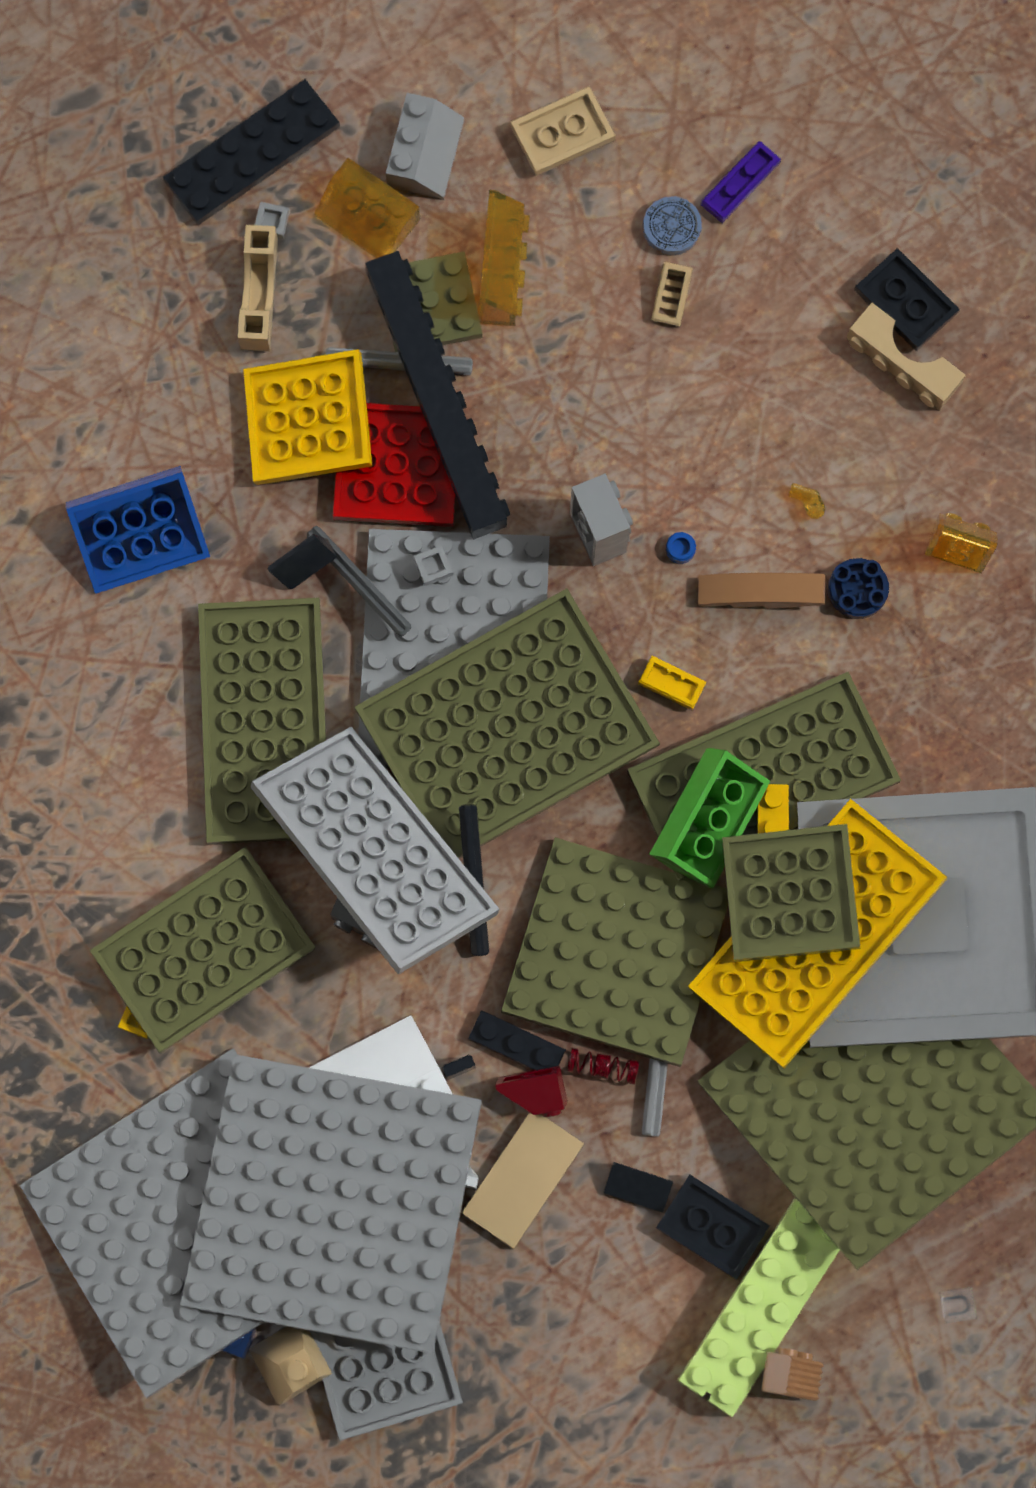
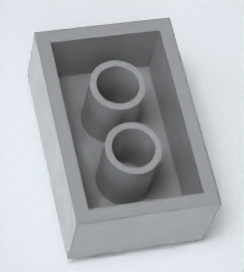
M606 473L573 486L571 489L570 515L593 566L627 552L628 542H630V525H633L627 508L622 509L618 502L620 492L615 481L609 482Z

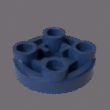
M863 558L846 560L834 569L828 583V595L832 605L841 614L854 619H863L876 614L885 604L889 594L888 578L880 564L875 560Z

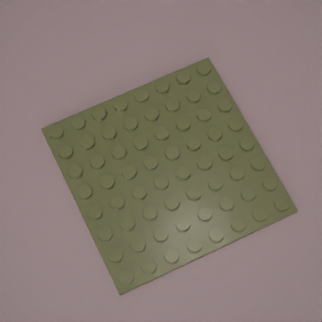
M809 1039L784 1069L750 1040L698 1080L699 1085L857 1271L1036 1130V1089L990 1039L810 1048Z

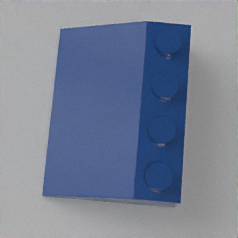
M181 466L65 502L66 511L95 594L210 557Z

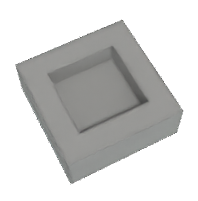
M260 202L255 225L275 226L277 237L283 239L290 210L288 207Z
M442 545L414 555V561L424 586L453 576Z

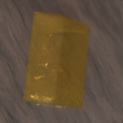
M350 158L345 160L330 179L314 213L317 218L375 258L395 252L420 221L418 205Z

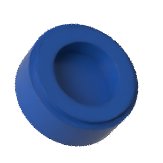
M678 532L669 537L666 543V554L672 562L685 564L694 557L696 543L691 535Z

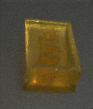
M939 513L925 555L982 573L997 548V532L991 531V528L983 523L976 522L970 524L964 522L956 514L945 513L943 515Z

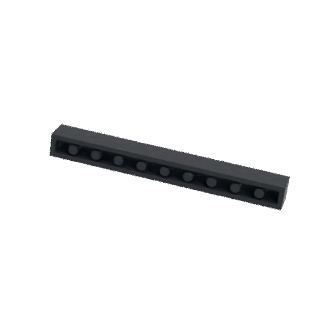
M398 250L365 262L367 277L473 540L506 528L507 517L510 516L509 508L505 499L499 500L496 493V490L499 489L497 478L494 472L488 473L485 465L488 462V457L483 445L477 446L474 438L475 435H478L472 418L467 419L463 409L467 408L462 392H456L452 382H455L456 378L451 365L445 366L441 356L445 355L442 342L440 338L434 339L431 332V329L434 328L433 320L429 311L423 312L420 303L424 302L419 286L412 285L410 276H413V272L408 259L402 260Z

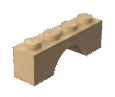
M246 225L244 290L238 325L240 350L270 351L278 245L275 226Z
M871 303L850 328L847 336L850 345L859 353L865 352L870 356L873 363L883 371L888 370L892 373L902 387L906 389L911 388L919 394L920 400L925 405L931 408L935 407L940 411L962 385L966 375L943 357L932 362L921 363L903 356L893 340L895 320Z

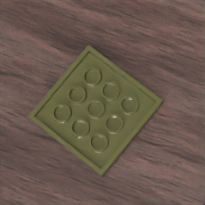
M847 824L722 837L735 962L861 949Z

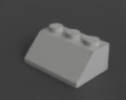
M407 93L386 170L387 187L444 200L464 117L436 99Z

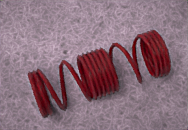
M572 1048L568 1072H573L576 1061L577 1073L579 1074L590 1053L591 1076L608 1079L617 1059L618 1082L622 1080L630 1062L627 1084H635L639 1061L628 1060L619 1079L618 1057L614 1058L610 1066L611 1056L597 1053L592 1072V1053L589 1051L579 1070L578 1048Z

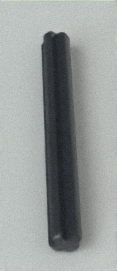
M465 804L459 806L463 865L484 889L477 806ZM487 922L469 932L471 954L473 956H484L490 952Z

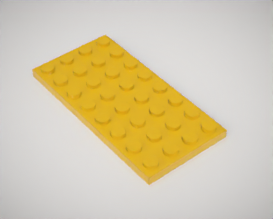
M852 799L845 804L827 826L847 824L861 949L735 962L731 936L688 985L695 994L783 1069L947 880V876Z

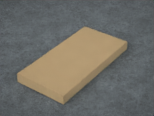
M529 1112L462 1214L514 1249L584 1143L546 1117H543L542 1114L533 1115Z

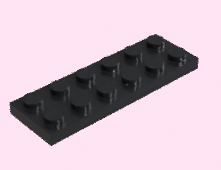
M304 79L163 176V180L196 224L200 225L340 128V122L308 81Z

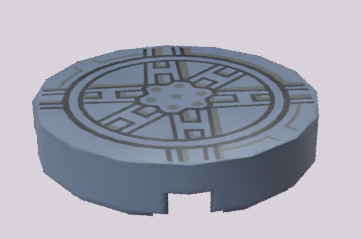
M676 196L664 197L655 201L647 209L643 220L644 236L648 244L667 255H679L690 250L698 240L702 229L701 216L697 208L688 200Z

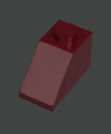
M560 1066L499 1077L495 1084L496 1090L533 1115L543 1114V1117L559 1115L561 1110L565 1109L568 1102Z

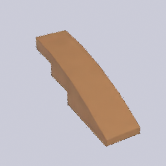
M726 573L699 575L698 605L701 607L731 605L734 608L764 606L766 609L825 605V575L811 573Z

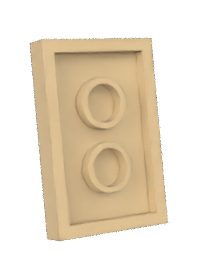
M590 86L511 121V128L536 176L615 141V134Z

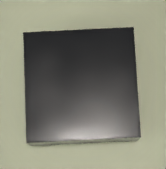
M467 1055L443 1065L442 1068L446 1079L449 1080L476 1069V1065L472 1055Z

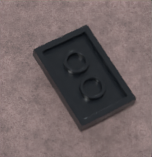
M898 248L861 280L854 289L869 305L871 303L875 304L895 320L893 329L916 352L954 318L960 310Z
M689 1174L656 1229L737 1280L770 1225Z

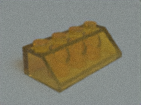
M489 190L480 293V323L515 326L516 316H522L523 298H518V288H524L525 270H520V262L527 259L528 243L522 242L523 232L529 233L530 215L524 214V203L495 190Z

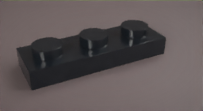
M482 1010L468 1040L532 1070L559 1066L566 1052V1049Z

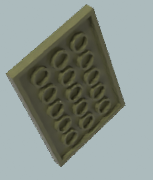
M244 847L92 948L90 952L159 1054H161L308 955L316 947L248 849Z

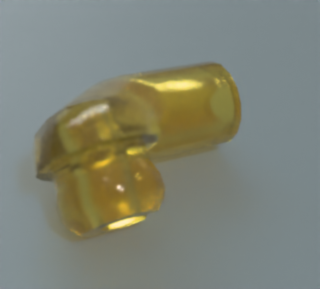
M792 483L788 497L802 501L810 518H821L825 513V505L820 493L817 490Z

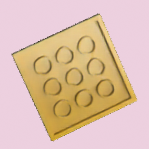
M359 349L243 369L253 482L256 485L372 466L362 353Z

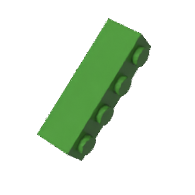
M706 748L649 855L670 869L709 888H714L725 867L722 837L740 836L743 834L770 780L728 751Z

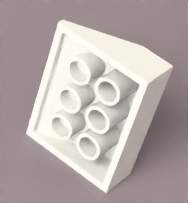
M411 1015L309 1067L452 1094Z

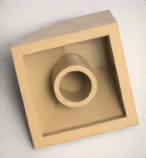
M286 1326L248 1349L278 1406L332 1374L309 1330Z

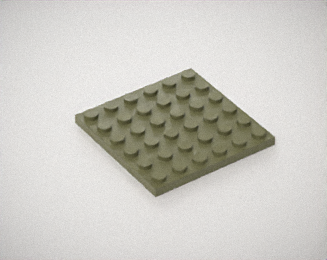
M555 837L501 1013L681 1067L701 999L688 985L713 958L728 906L727 888L717 885L714 888H709L688 877L678 880L673 872Z

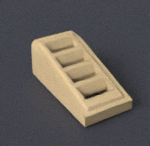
M668 262L663 263L651 317L652 321L680 327L693 268ZM667 274L684 277L683 282H678L666 278ZM668 285L681 288V294L665 291L664 287ZM662 296L678 299L679 304L661 302ZM665 308L677 311L676 317L661 314L659 309Z

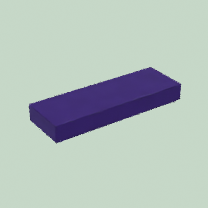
M759 140L707 194L700 205L723 224L781 163V158Z

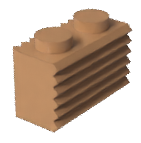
M779 1348L778 1354L767 1352L761 1391L817 1401L819 1399L817 1394L820 1392L818 1388L821 1386L819 1381L822 1379L820 1375L823 1373L821 1368L824 1365L822 1362L813 1361V1354L798 1352L797 1350Z

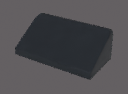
M312 534L269 565L267 569L287 588L294 589L336 559L337 556L328 539Z
M613 1162L603 1193L663 1213L673 1181Z

